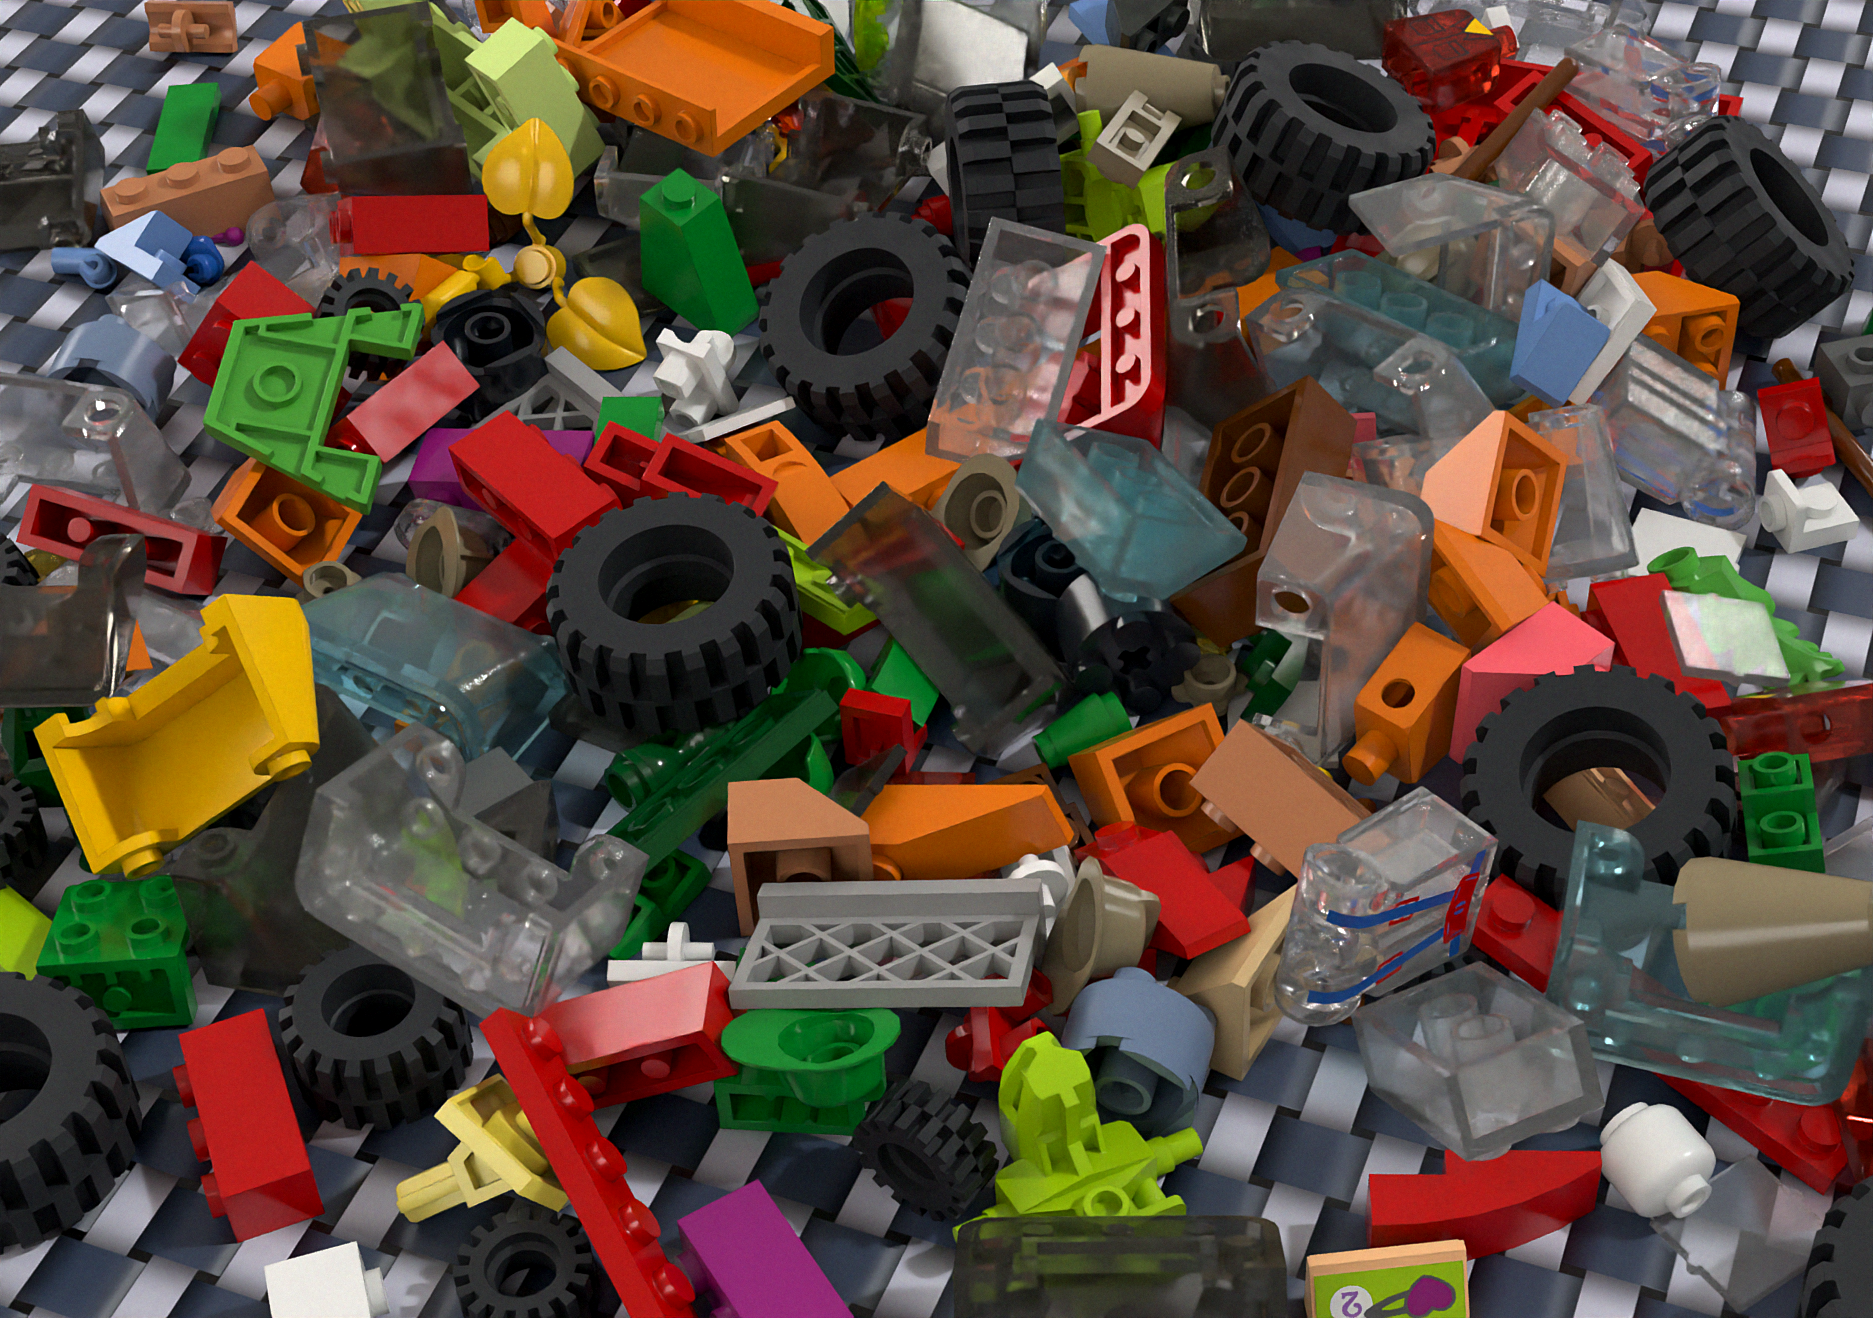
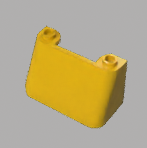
M223 594L200 610L205 625L198 629L204 642L129 696L102 697L94 703L97 712L87 720L70 723L66 713H56L33 729L93 875L124 872L127 879H137L149 875L165 865L166 861L163 856L273 782L284 781L298 776L312 766L310 757L320 748L311 638L310 627L297 599Z

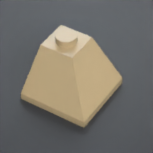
M1295 884L1247 918L1251 932L1196 956L1181 978L1173 976L1166 984V987L1182 994L1194 1004L1202 1005L1214 1013L1217 1019V1026L1214 1033V1049L1208 1068L1242 1081L1304 985L1310 888Z

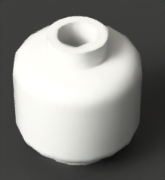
M1643 1102L1632 1104L1614 1116L1603 1129L1599 1139L1603 1145L1601 1148V1171L1605 1178L1640 1216L1657 1218L1672 1213L1676 1218H1683L1696 1211L1710 1196L1712 1188L1707 1182L1716 1164L1715 1154L1707 1141L1673 1106L1664 1104L1648 1106Z

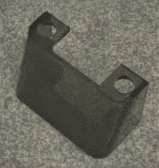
M1227 145L1200 151L1181 158L1171 166L1164 181L1161 242L1164 247L1165 424L1168 433L1174 439L1183 442L1211 438L1215 424L1278 391L1275 381L1269 375L1261 372L1241 334L1239 293L1236 288L1255 282L1269 267L1271 259L1270 234ZM1217 310L1224 313L1223 320L1219 326Z

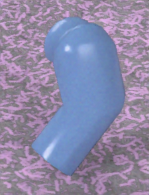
M56 247L52 251L51 266L56 274H80L86 283L95 289H105L111 286L117 279L118 266L115 261L96 248Z

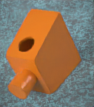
M300 21L294 24L254 59L253 69L258 90L250 95L249 102L255 114L267 121L283 112L310 123L316 122L369 95V91L363 84L352 76L347 77L333 61V58L352 42Z
M1417 621L1413 623L1356 696L1353 709L1357 743L1342 759L1345 770L1353 779L1363 785L1372 786L1386 772L1405 784H1414L1450 751L1462 665L1471 659V650Z

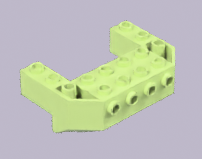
M342 0L361 29L362 34L333 58L337 67L347 77L352 76L367 88L371 94L369 100L384 115L482 184L483 164L489 152L499 141L530 118H540L559 137L572 166L574 183L607 150L596 130L600 126L598 118L577 97L576 92L580 89L577 81L568 70L559 65L554 56L558 52V48L551 37L540 27L536 26L531 30L511 17L486 41L481 43L465 24L460 21L455 25L452 24L445 14L435 4L429 2V0Z

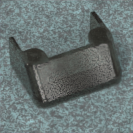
M884 480L804 551L812 562L822 565L832 572L825 581L834 594L850 609L859 602L864 608L872 611L952 705L950 710L957 719L949 728L972 755L996 756L1061 711L1080 694L1071 675L1019 617L935 517L917 500Z

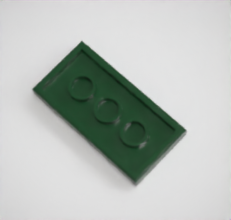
M826 689L769 695L765 701L752 711L750 710L580 854L581 857L578 859L591 878H603L607 875L612 879H641L728 804V782L755 781L839 709Z

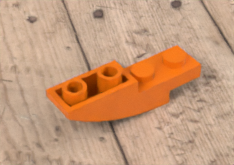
M778 420L764 425L754 422L704 441L706 450L779 482L778 489L763 515V518L775 527L828 557L830 548L865 536L853 513L822 467L799 440Z

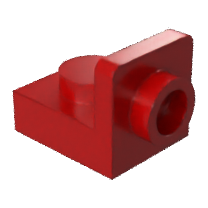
M1819 377L1757 390L1773 470L1782 469L1791 478H1806L1820 473L1825 466L1836 463Z
M848 688L839 704L845 762L907 776L928 737L926 724L917 733L914 734L911 700Z

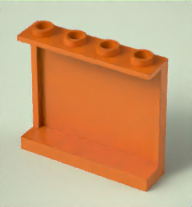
M656 0L581 49L551 37L558 48V52L554 55L557 62L569 71L579 85L580 89L576 92V95L580 100L712 158L835 73L834 27L769 0Z

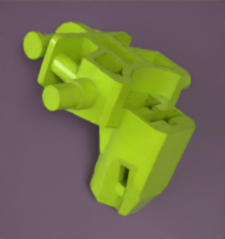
M1099 110L1079 113L1077 118L1082 135L1080 140L1081 149L1060 155L1061 181L1064 194L1066 253L1069 258L1132 224L1144 225L1157 238L1195 226L1211 214L1221 202L1236 190L1234 182L1230 179V171L1223 170L1217 159L1213 157L1172 161L1150 168L1134 190L1124 183L1112 182L1098 171L1097 166L1085 159L1093 144L1103 132Z
M1048 1031L1024 1040L1002 1071L998 1093L1001 1141L1014 1163L1001 1169L996 1175V1205L983 1210L981 1216L952 1228L955 1242L962 1255L966 1256L992 1244L999 1246L1012 1241L1022 1259H1039L1044 1271V1290L1050 1301L1057 1302L1069 1297L1077 1318H1096L1127 1303L1135 1310L1141 1309L1153 1303L1154 1291L1191 1275L1194 1278L1203 1275L1204 1265L1195 1244L1189 1238L1186 1239L1185 1203L1178 1195L1166 1198L1157 1184V1177L1174 1171L1176 1165L1203 1153L1202 1143L1194 1128L1190 1126L1167 1137L1157 1136L1145 1141L1130 1122L1118 1120L1101 1125L1098 1112L1096 1111L1093 1080L1082 1053L1062 1048L1055 1036Z

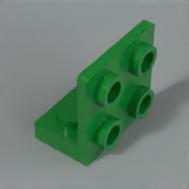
M165 874L157 875L147 880L120 882L94 879L66 887L36 963L37 974L62 981L65 988L71 986L80 989L93 998L96 1008L105 1011L115 1030L193 1024L198 1004L185 949L204 892L202 878L199 876L176 877Z

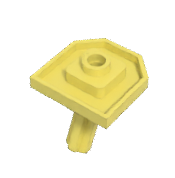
M499 1073L449 1098L434 1115L461 1141L448 1156V1161L404 1179L396 1187L398 1209L401 1213L405 1214L410 1222L414 1223L421 1222L465 1202L468 1208L473 1207L512 1189L517 1194L557 1212L571 1203L508 1081Z

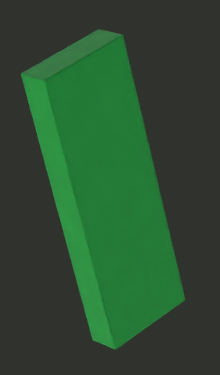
M218 82L169 85L146 168L147 175L165 171L177 163H192L207 158L222 98Z

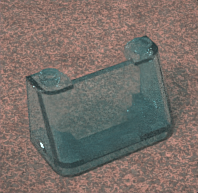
M379 572L300 605L310 627L317 711L324 704L331 705L340 694H344L421 729L429 751L439 755L446 747L464 765L498 746H501L516 761L574 695L566 680L554 637L549 635L539 636L419 585L403 573Z
M1578 820L1568 861L1541 1006L1540 1030L1546 1040L1556 1048L1569 1053L1799 1105L1817 1106L1830 1103L1841 1097L1849 1084L1873 1014V965L1840 975L1837 974L1833 977L1727 1008L1709 1006V1002L1696 1003L1690 997L1680 975L1673 943V930L1687 929V904L1673 905L1675 887L1642 880L1645 851L1640 842L1630 833L1615 827Z

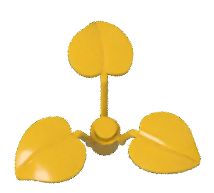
M530 118L493 147L487 155L482 169L483 190L495 209L507 215L522 213L523 225L532 239V245L524 247L517 253L513 263L514 271L505 273L506 279L502 285L519 281L523 286L530 289L552 287L554 301L561 307L560 310L551 316L546 326V334L554 350L563 346L592 370H614L639 363L647 357V350L642 337L638 310L632 297L622 285L606 277H589L576 282L570 289L568 298L564 296V281L562 279L566 273L565 258L557 248L545 245L546 238L537 229L533 221V215L542 219H556L562 216L573 197L574 175L569 157L559 137L540 118ZM447 254L433 258L454 266L458 270L465 271L462 264L466 255Z

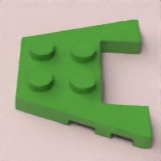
M400 304L401 310L378 313H371L370 307L348 309L346 316L317 319L312 318V313L234 320L203 419L206 434L360 514L369 515L382 471L380 456L324 447V443L351 352L358 351L413 361L425 318L423 304Z

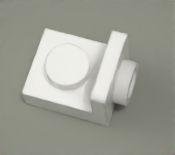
M1782 469L1768 472L1764 495L1760 497L1758 502L1759 518L1763 527L1768 532L1774 534L1788 554L1856 539L1860 519L1831 482L1797 489Z

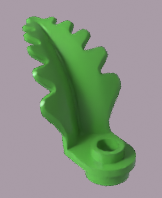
M1680 547L1661 554L1647 565L1649 575L1665 573L1678 600L1688 597L1692 600L1697 614L1698 638L1707 656L1711 659H1717L1729 654L1731 656V675L1735 679L1744 681L1756 671L1761 670V687L1764 689H1775L1781 680H1785L1786 688L1796 691V688L1799 689L1807 680H1809V684H1819L1826 678L1836 677L1844 672L1845 667L1839 658H1833L1829 652H1818L1819 647L1813 642L1794 639L1800 633L1799 628L1792 622L1773 617L1772 614L1776 609V605L1771 595L1739 576L1726 555L1698 557L1695 548Z

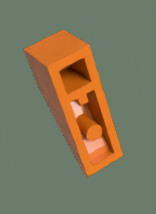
M877 785L858 816L869 824L874 881L968 879L1018 862L1020 858L1027 854L1038 855L1068 845L1074 836L1072 828L1048 785Z

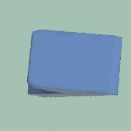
M151 211L102 236L94 246L129 271L190 305L201 288L182 275L187 265L179 260L192 240V233L161 211Z
M1540 279L1525 292L1509 380L1554 409H1558L1565 404L1607 341L1610 329L1587 314L1588 309L1574 298L1564 294L1545 280Z

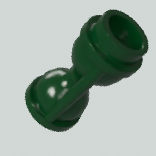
M737 712L736 720L721 726L718 725L717 721L700 725L701 732L683 734L680 728L667 729L666 735L655 734L631 750H622L613 757V764L604 770V779L610 794L622 809L630 813L681 770L683 766L688 764L741 719L739 713ZM674 737H676V739L671 744L663 745L666 742L673 739Z

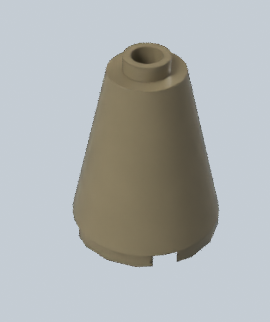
M1103 44L1084 45L1078 62H1088L1086 77L1076 78V113L1079 114L1098 109L1104 130L1132 92L1137 89L1149 97L1147 103L1164 114L1167 110H1170L1182 118L1174 132L1176 133L1213 122L1231 82L1228 75H1221L1217 64Z
M1709 856L1690 858L1680 869L1674 888L1673 905L1687 904V929L1673 930V943L1680 975L1690 997L1696 1003L1709 1002L1707 1008H1727L1873 965L1872 881Z

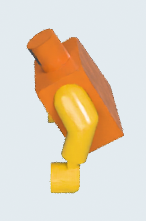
M476 253L469 254L464 258L462 266L465 271L458 270L454 266L423 254L340 257L339 275L342 274L344 278H346L351 269L359 268L362 278H364L369 267L379 268L378 279L385 280L388 273L391 272L398 276L394 284L395 287L400 290L408 283L414 290L408 301L420 299L425 314V327L421 332L423 336L416 347L414 357L423 356L432 349L431 328L433 329L437 323V312L446 302L474 290L492 289L494 291L506 279V274L496 257H488L485 261L482 255ZM400 367L396 375L390 378H386L383 372L378 381H370L369 383L384 386L401 373L403 369Z

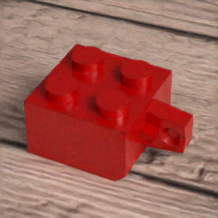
M251 260L216 299L177 362L189 370L200 382L213 388L234 320L312 313L313 318L316 308ZM342 385L330 425L352 397V394Z

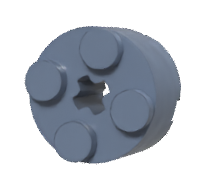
M105 314L98 321L88 322L74 328L66 336L40 388V397L44 395L47 403L44 412L49 422L61 434L83 447L98 450L101 443L120 444L117 451L127 452L134 450L148 440L172 390L177 363L170 353L162 350L157 343L142 332L131 328L124 318L113 314Z
M1121 967L1115 971L1113 978L1092 983L1079 992L1072 1004L1060 1045L1062 1048L1082 1053L1093 1080L1096 1111L1098 1112L1101 1125L1118 1120L1130 1122L1137 1131H1152L1150 1139L1157 1136L1164 1138L1190 1127L1195 1118L1214 1049V1033L1217 1019L1208 1008L1194 1004L1182 994L1157 984L1155 978L1149 972L1136 967Z

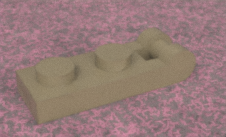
M1137 89L1132 92L1103 130L1085 158L1097 166L1098 171L1105 178L1115 183H1124L1133 190L1161 150L1166 146L1182 120L1181 117L1170 110H1167L1164 114L1148 104L1149 97Z

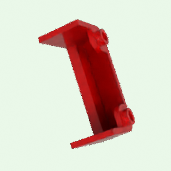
M1132 224L1009 290L1008 299L1065 348L1101 330V413L1007 460L1017 472L1019 482L1029 488L1033 495L1061 517L1062 515H1073L1146 480L1154 472L1160 455L1166 391L1164 247L1161 240L1142 224Z

